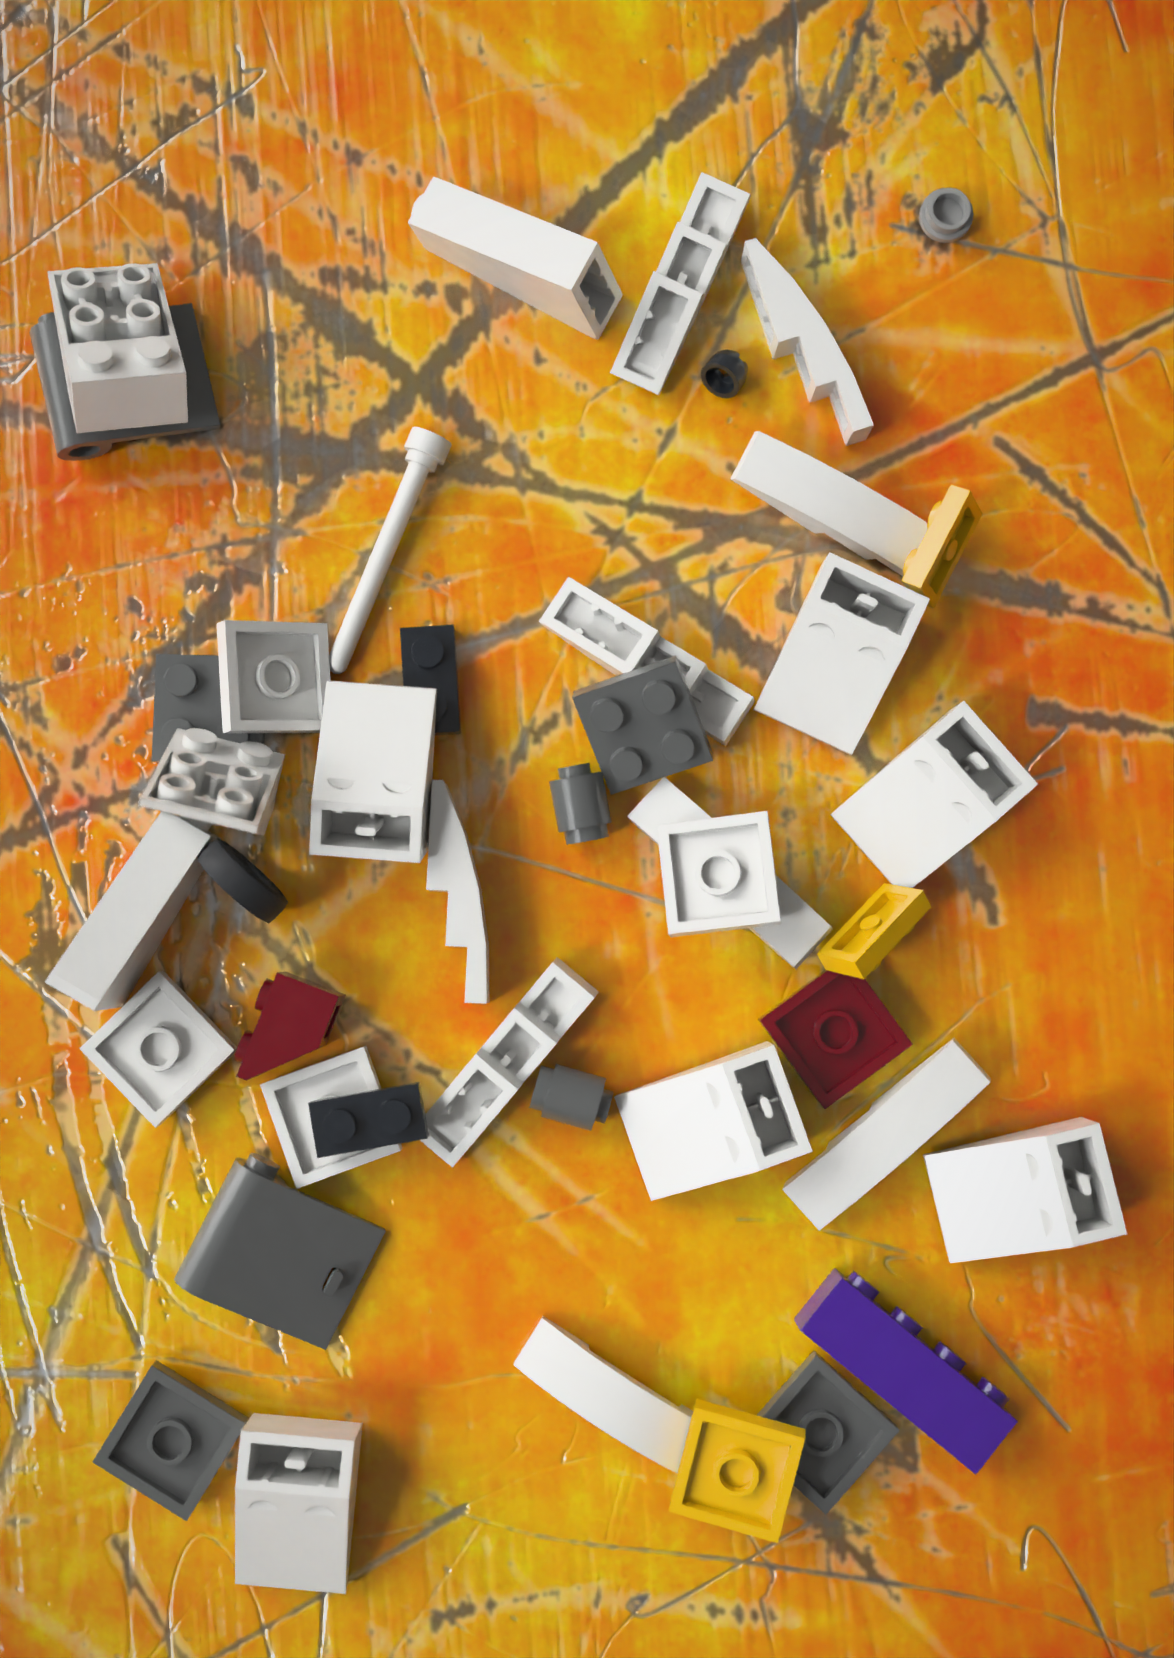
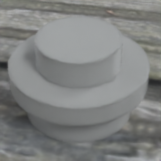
M942 188L933 191L925 198L919 212V222L924 233L931 239L941 243H950L962 238L973 221V208L969 199L963 192L955 188Z

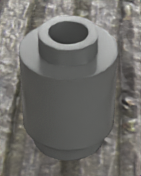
M590 763L559 768V780L549 781L558 832H564L566 845L609 837L607 823L612 821L603 773H591Z
M556 1064L554 1069L541 1065L529 1108L542 1111L541 1117L591 1131L594 1121L605 1124L613 1091L604 1089L606 1081L604 1077Z

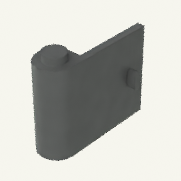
M192 303L169 306L186 370L188 423L85 433L76 432L55 314L51 312L38 318V323L31 327L29 333L58 458L68 461L87 460L109 452L113 442L219 429L220 421Z
M250 1153L247 1159L236 1158L174 1281L182 1289L200 1299L326 1350L386 1231L379 1225L287 1186L282 1177L277 1175L280 1166L262 1155ZM332 1268H334L333 1271H332V1273H331V1275H330V1277H329V1279H328V1281H327V1283H326V1285H325V1287H324V1289H323V1288H322V1287H323V1284H324V1282H325V1280H326V1278H327V1276H328L330 1270H331Z

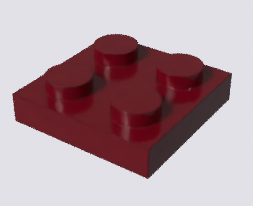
M826 969L758 1019L823 1109L828 1108L913 1045L865 979Z

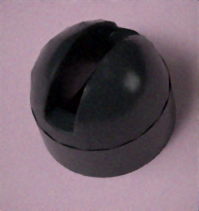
M735 350L718 351L710 357L701 370V379L704 386L712 394L721 398L734 397L744 385L748 375L746 362L739 358L740 354ZM719 369L726 371V373L723 375Z

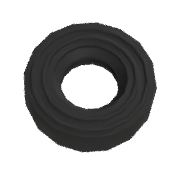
M219 838L215 839L198 858L200 865L206 873L236 902L258 919L270 923L286 907L288 901L278 887L252 862L227 842Z

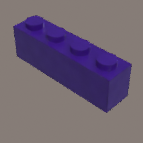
M834 1268L795 1316L794 1320L800 1331L969 1470L977 1474L1018 1422L1004 1407L1010 1398L985 1377H982L976 1384L961 1372L966 1362L944 1343L939 1341L933 1349L917 1336L923 1327L901 1308L896 1306L891 1313L884 1309L874 1300L880 1292L853 1270L847 1278Z

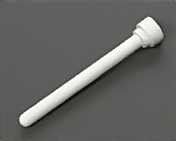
M412 427L404 448L408 451L405 460L409 463L329 654L330 671L334 674H341L347 669L429 472L434 473L437 465H444L452 446L445 438L426 429Z

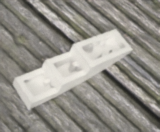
M701 172L681 221L677 222L656 272L653 271L610 371L611 374L657 395L660 394L751 198L749 193Z
M756 238L745 241L741 264L772 359L793 353L809 403L830 397L845 446L866 440L874 426L855 376L827 324L793 277Z
M760 431L754 432L730 480L814 534L825 533L864 559H877L901 576H903L904 563L909 553L913 549H918L928 530L927 522L907 509L810 455Z
M570 577L567 578L539 620L540 624L615 676L677 656L705 733L724 746L728 744L755 702L753 696L708 670L704 662L662 638L658 630Z
M665 777L655 785L628 815L632 823L656 844H658L657 825L711 818ZM776 876L781 924L749 929L793 968L797 969L833 929Z
M432 780L426 890L448 892L445 946L467 947L465 1003L487 1004L490 1002L489 942L482 889L469 839L448 785L444 780Z
M557 957L425 1114L429 1137L420 1141L453 1167L596 997L598 991Z
M955 1038L951 1039L872 1102L869 1111L832 1139L824 1152L785 1182L782 1190L820 1231L948 1123L991 1082V1078Z

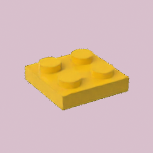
M696 1398L668 1512L778 1543L805 1441L806 1429Z

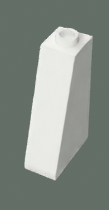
M434 176L424 194L420 195L413 205L411 217L407 223L427 251L596 340L599 339L623 294L598 242Z
M161 811L53 968L45 983L93 1011L123 1007L204 870L198 858L211 842L219 838L208 831L212 823Z

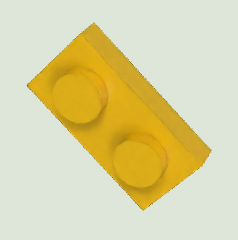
M950 485L943 501H938L932 508L927 523L928 530L918 549H913L909 553L903 567V578L901 581L904 586L930 598L927 606L935 608L983 514L972 492L954 485Z
M884 883L817 953L824 968L828 971L865 979L869 973L879 967L883 958L904 936L914 929L915 924L931 908L924 891Z

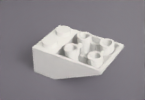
M130 263L123 266L75 267L68 270L47 271L76 432L85 433L188 423L186 370L158 264Z
M829 552L820 566L754 710L852 755L908 648L930 598Z
M327 681L311 798L309 855L421 862L429 846L437 688Z
M963 701L944 714L830 815L892 885L913 888L995 823L1035 788L1038 783L967 703Z
M177 728L140 798L139 806L264 835L273 812L285 754L273 752L268 746L258 742L236 743L220 739L213 732L201 728H190L187 730Z
M768 1041L614 1096L651 1201L761 1171L813 1152L774 1044Z
M1078 1117L923 1154L950 1263L1071 1248L1127 1234L1100 1123Z
M253 1413L240 1434L235 1485V1584L346 1594L363 1423Z

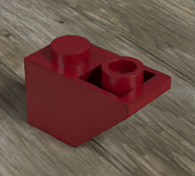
M286 971L277 972L274 981L267 978L255 1002V1009L262 1012L254 1032L250 1030L244 1032L235 1053L234 1060L241 1063L236 1077L247 1081L326 1046L346 994Z

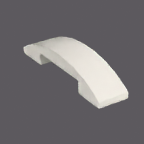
M542 1316L513 1365L537 1385L593 1425L652 1461L678 1473L693 1411L682 1404L680 1407L676 1406L590 1351L587 1343Z

